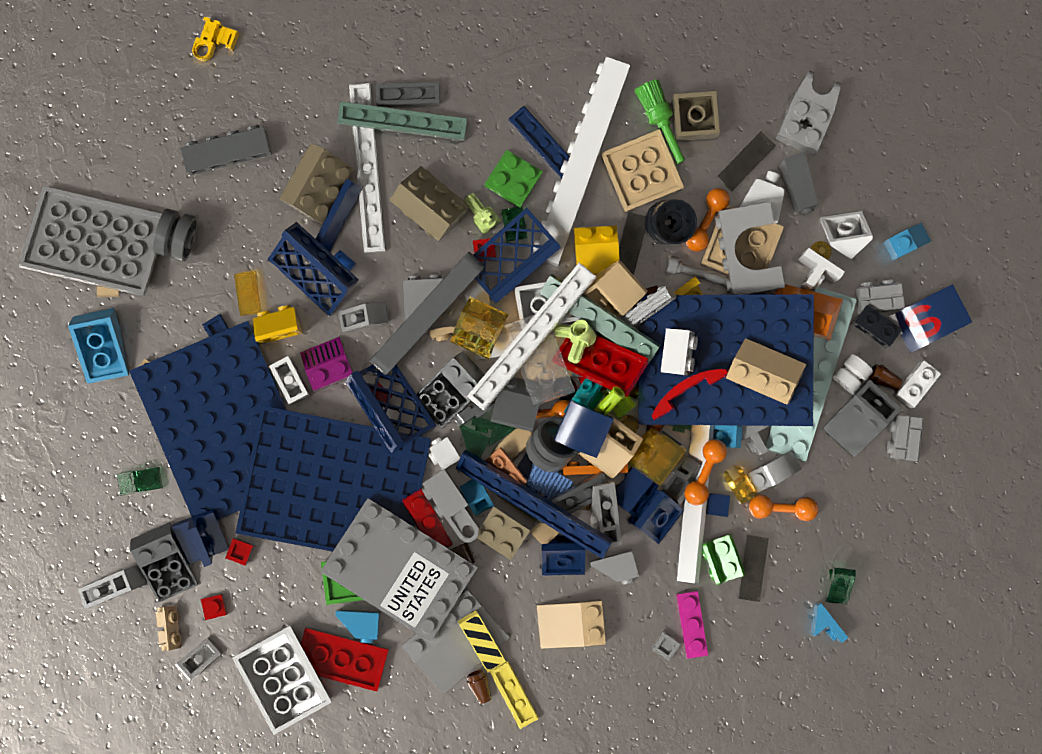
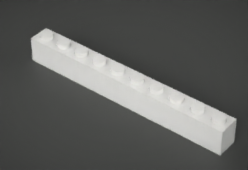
M606 57L604 62L600 61L596 72V74H599L598 81H593L589 91L592 94L590 102H585L582 110L585 117L583 122L578 121L575 133L578 134L577 139L570 143L568 153H571L569 161L564 160L560 171L564 173L562 180H557L553 190L554 193H557L554 201H549L546 210L549 213L547 221L543 220L541 223L561 245V248L545 261L557 267L630 68L629 64ZM542 233L540 241L535 240L534 245H543L549 239Z

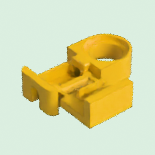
M204 17L203 20L206 23L200 38L196 37L192 47L193 55L202 62L209 61L213 57L216 46L220 45V43L225 44V47L230 51H234L239 33L236 30L223 27L217 20L213 21L208 17ZM201 46L208 47V53L205 56L198 55V49Z

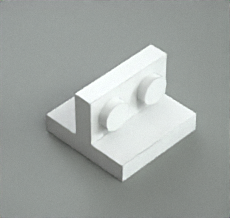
M810 248L806 249L798 258L799 262L811 269L800 286L802 289L810 290L813 288L815 290L824 278L833 284L845 272Z

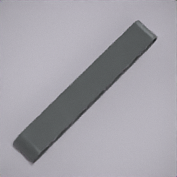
M468 251L369 361L386 375L481 272L485 265Z

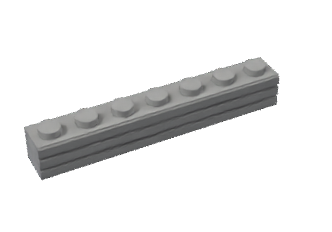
M661 286L657 289L656 293L648 295V299L637 303V307L631 308L626 315L620 318L636 328L677 297L670 286ZM599 332L596 333L597 336H599V337H601V338H603V339H606V340H608V341L614 343L613 341H611L610 339H608L607 337H605V336L602 335L601 333H599Z

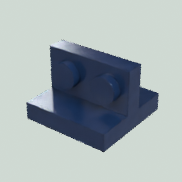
M656 489L635 517L630 516L627 521L657 544H660L684 509L667 494Z
M214 510L172 525L188 564L201 560L204 567L212 564L215 554L229 549L228 542Z
M556 536L549 544H541L542 576L585 575L586 549L566 536Z

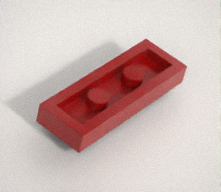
M422 489L402 499L419 531L446 548L453 545Z

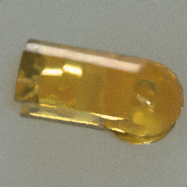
M733 465L739 478L733 480L727 471L724 473V478L739 503L744 504L753 499L758 493L742 468Z

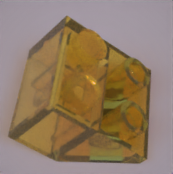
M469 297L461 311L450 342L489 360L509 314Z
M651 428L642 436L643 441L627 464L660 486L686 450L667 435Z

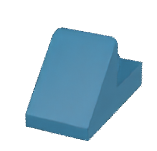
M714 425L713 439L721 440L726 445V448H741L742 426Z
M817 602L814 605L811 635L816 636L827 627L826 633L833 641L837 639L838 642L842 643L848 639L847 635L822 603Z

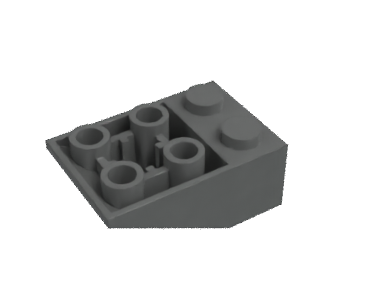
M462 351L453 357L416 395L430 417L442 429L472 402L467 396L485 374Z
M867 380L822 429L855 457L893 420L902 408L871 380Z
M170 522L130 539V552L158 602L198 586L193 570L185 558Z

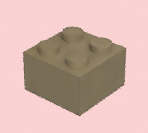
M717 91L673 95L672 110L674 112L673 122L676 141L718 138L720 128Z
M500 497L480 527L477 539L511 560L537 519Z

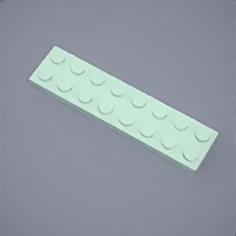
M816 287L814 292L843 299L831 340L814 337L813 426H771L765 443L768 450L782 455L792 450L796 459L804 462L807 460L857 301L855 298L821 287Z

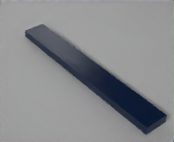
M468 450L462 453L455 469L601 559L605 557L613 539Z

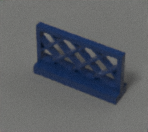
M526 207L473 254L477 259H484L485 265L483 271L479 273L483 274V280L478 275L474 279L496 304L559 250L561 245ZM525 214L532 219V229L519 228V221ZM517 222V228H511ZM535 224L539 227L540 230L534 229ZM507 230L516 231V243H503V234ZM519 231L532 232L531 244H518ZM534 232L544 233L549 240L543 245H533ZM501 236L500 242H495ZM490 245H500L499 257H487V248ZM502 246H515V258H502ZM518 246L531 247L530 256L527 259H517ZM486 259L499 260L498 273L486 272ZM501 261H514V270L511 273H501ZM517 262H522V263L516 268ZM485 275H498V284L490 290L485 284ZM500 276H506L502 281H500Z
M295 222L284 230L281 240L268 260L330 317L359 279L298 222ZM286 241L294 247V250H288ZM283 254L285 263H282L276 256ZM290 254L296 255L298 264L291 263ZM302 255L310 262V264H304ZM293 268L299 269L301 277H297L294 274ZM305 269L312 270L313 278H307ZM318 270L326 277V279L319 278ZM308 283H315L317 292H313L309 288ZM321 283L327 284L329 293L322 292ZM333 284H334L342 293H335ZM324 297L331 299V308L325 303Z
M397 364L392 368V375H384L379 369L374 371L377 367L371 365L359 372L357 370L350 374L346 384L389 451L393 453L401 446L434 429L436 424ZM366 374L376 376L374 385L366 383L362 376ZM379 377L390 380L389 389L377 386ZM393 382L402 384L404 387L403 393L392 390ZM376 391L387 394L386 403L377 400L375 397ZM391 395L402 398L400 407L389 404ZM405 399L413 401L415 404L414 411L403 408ZM388 408L399 411L397 420L388 417ZM402 413L413 415L412 424L401 422ZM416 417L425 419L428 426L424 428L415 426ZM399 426L410 429L408 437L404 439L398 432Z

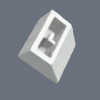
M666 329L661 372L689 376L690 371H694L695 359L692 358V351L696 350L698 342L695 332Z

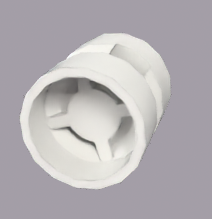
M851 354L844 363L845 368H840L832 378L843 389L854 395L861 386L860 381H866L873 373V370L862 359Z

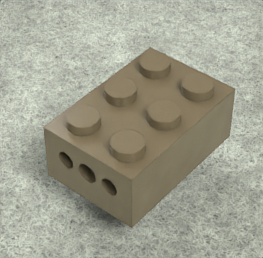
M310 143L279 199L306 217L323 224L345 180L349 178L354 168L326 149Z
M422 166L399 184L389 200L403 211L407 218L415 221L430 237L438 241L461 221L470 207L462 198L454 194L445 184L441 183Z

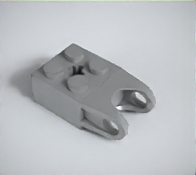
M809 70L789 104L775 140L815 155L819 150L834 114L841 83L836 82L828 94H817L812 88L814 72ZM805 122L807 123L808 127L806 129H803V124L800 123Z
M443 469L422 483L425 487L422 489V492L428 500L433 499L437 505L434 507L440 518H446L458 537L464 542H472L479 534V527L466 508L468 503L447 470ZM470 525L474 528L475 532L472 537H466L463 534L464 526Z

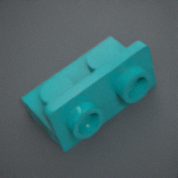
M585 378L572 400L591 406L594 410L604 395L600 390L602 386Z

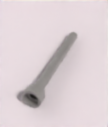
M674 256L670 257L666 272L671 274L683 272L726 286V280H729L727 277L683 264V261L679 260L680 258ZM766 291L756 292V293H750V294H753V295H766Z

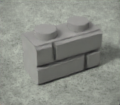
M895 279L882 281V285L875 286L874 282L861 283V287L855 290L858 314L867 305L877 312L901 310L905 307L902 284L895 283Z
M902 415L894 417L889 425V431L893 432L892 441H888L887 453H890V458L919 461L924 418Z

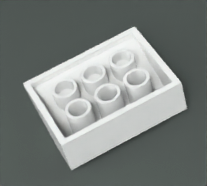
M291 626L232 658L273 735L332 703Z

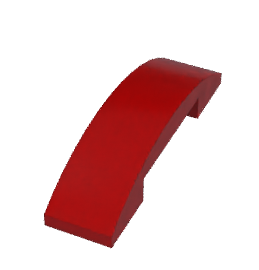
M727 369L709 370L680 382L658 403L652 418L657 420L675 409L671 400L704 379L707 380L709 385H713L726 377L729 371Z

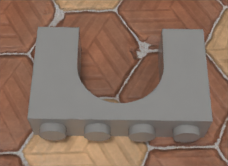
M771 202L718 211V216H715L716 228L721 229L722 237L718 238L720 250L725 251L726 258L722 259L724 272L728 271L729 280H726L727 292H732V295H745L785 288L781 266L751 270L744 267L735 255L736 240L744 230L774 224Z
M478 274V276L483 280V274ZM430 275L429 279H420V276L407 277L408 280H403L405 320L444 279L442 275ZM485 276V284L489 287V277ZM473 279L461 292L468 302L469 328L474 330L491 329L490 296Z

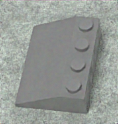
M469 589L460 595L431 642L415 633L401 646L415 664L444 694L481 663L457 622L458 620L476 610L497 647L510 638Z

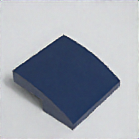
M570 400L554 440L581 453L597 458L614 418L593 410L591 406Z

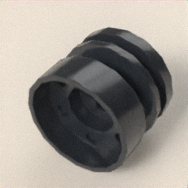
M662 200L656 202L648 209L644 225L647 234L653 241L667 245L681 244L693 236L697 228V216L691 205L683 200ZM671 220V224L665 225V221Z

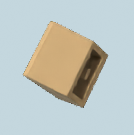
M618 260L595 275L596 279L583 294L620 318L647 293V290L626 266Z
M614 418L598 457L595 458L581 452L578 454L613 479L634 456L643 439Z

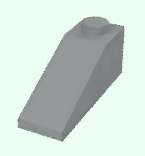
M615 482L594 485L592 491L591 526L613 539L610 547L622 545Z
M136 565L77 590L84 608L88 609L145 586L147 581L139 566Z

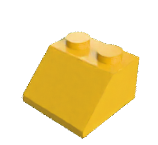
M617 225L574 228L576 266L578 263H581L596 275L619 260Z
M290 305L279 307L278 311L270 313L269 310L257 313L258 317L253 318L255 340L260 344L303 334L297 309L295 307L291 308Z

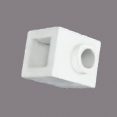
M441 436L431 442L433 446L429 448L431 453L428 455L434 465L439 464L443 470L459 461L460 456L448 437L444 439Z

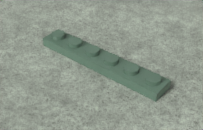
M340 101L337 124L464 141L467 118Z
M551 274L540 294L549 299L563 280ZM584 294L568 311L579 320H585L590 327L617 345L648 358L649 362L661 346Z

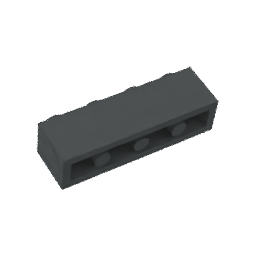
M254 125L248 127V131L239 133L238 130L228 132L227 136L224 137L211 136L206 138L204 142L191 141L186 143V146L180 147L186 172L191 176L272 155L266 130L264 127Z

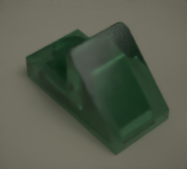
M522 206L521 208L513 207L501 210L504 227L523 211ZM524 216L519 221V228L526 229ZM517 222L511 228H517ZM507 230L505 232L506 242L516 241V231ZM519 231L518 241L528 239L527 232Z
M473 417L471 426L475 427V431L488 433V430H492L489 447L515 430L514 427Z
M160 467L117 474L120 496L163 488Z
M836 567L829 570L826 602L848 604L856 578V570Z

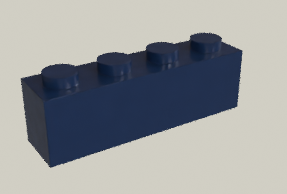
M663 430L660 432V435L668 439V441L642 475L634 467L628 469V473H625L624 480L615 486L617 505L633 517L637 515L687 451L681 443ZM656 434V435L653 437V439H652V441H651V444H652V442L655 440V438L658 436V434ZM646 450L643 451V452L639 455L638 461H639L640 458L643 456V454L646 452Z

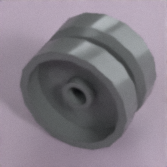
M165 209L156 228L153 242L154 253L165 257L171 253L173 259L185 262L194 245L198 218L189 214H184L180 218L178 211Z
M553 416L544 419L537 426L536 430L531 433L526 442V452L529 459L536 467L543 471H561L579 452L554 440L563 419L562 417Z

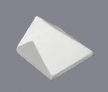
M862 211L820 217L830 246L850 259L873 239Z

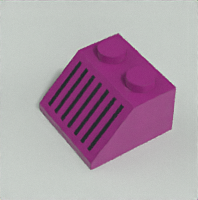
M340 337L300 352L305 372L315 392L345 381L350 374L354 373Z

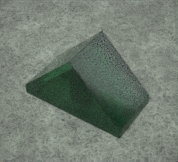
M464 425L459 426L467 450L482 458L491 438Z

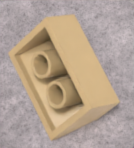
M745 338L726 378L789 405L807 364Z

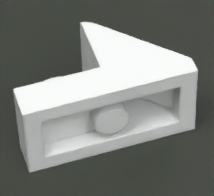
M206 638L176 663L175 666L191 681L219 657L221 653Z

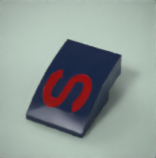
M953 284L894 313L903 334H901V337L910 353L972 323Z

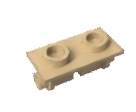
M177 606L158 607L157 612H155L157 627H164V631H158L159 647H161L162 651L181 648Z

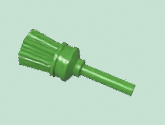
M655 79L646 82L636 88L634 92L646 110L645 115L649 119V124L658 125L659 129L662 128L677 164L685 161V158L669 125L671 124L669 119L674 112L670 108V103L666 102L660 80Z

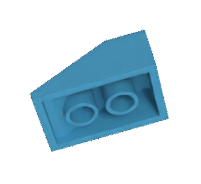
M111 308L73 316L68 327L87 384L128 376L129 370L122 333L115 309Z

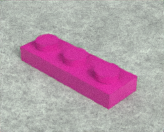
M698 591L676 594L686 658L708 656Z

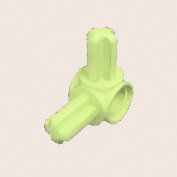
M474 193L469 194L464 199V202L470 206V210L475 215L473 221L484 235L501 222L494 210L488 206L484 207Z
M577 320L572 325L558 324L554 328V335L556 337L570 338L573 343L568 360L575 364L581 361L585 347L591 346L596 340V333L585 320Z

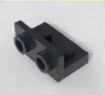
M869 305L865 306L860 315L856 316L851 322V325L884 348L890 347L902 331L899 326Z

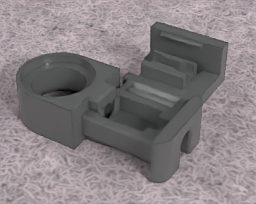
M492 401L485 411L474 403L453 419L460 427L475 416L479 418L494 408L492 406L494 402Z

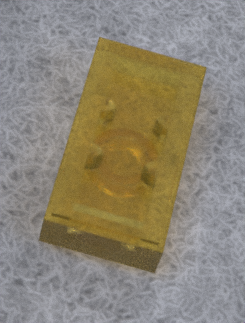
M256 271L234 274L240 316L255 315L262 312Z

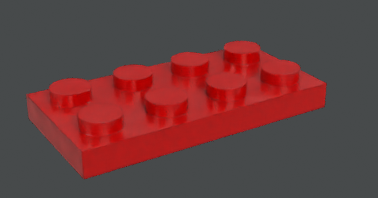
M597 335L595 342L591 346L585 347L581 361L577 364L568 360L573 345L570 338L564 340L552 359L553 364L610 390H613L614 387H619L623 390L625 397H628L649 363L648 358Z
M305 627L300 645L317 676L378 692L389 649Z

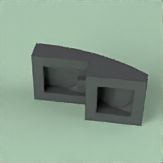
M683 455L671 472L674 475L662 492L680 505L685 498L684 491L686 486L695 481L701 464Z

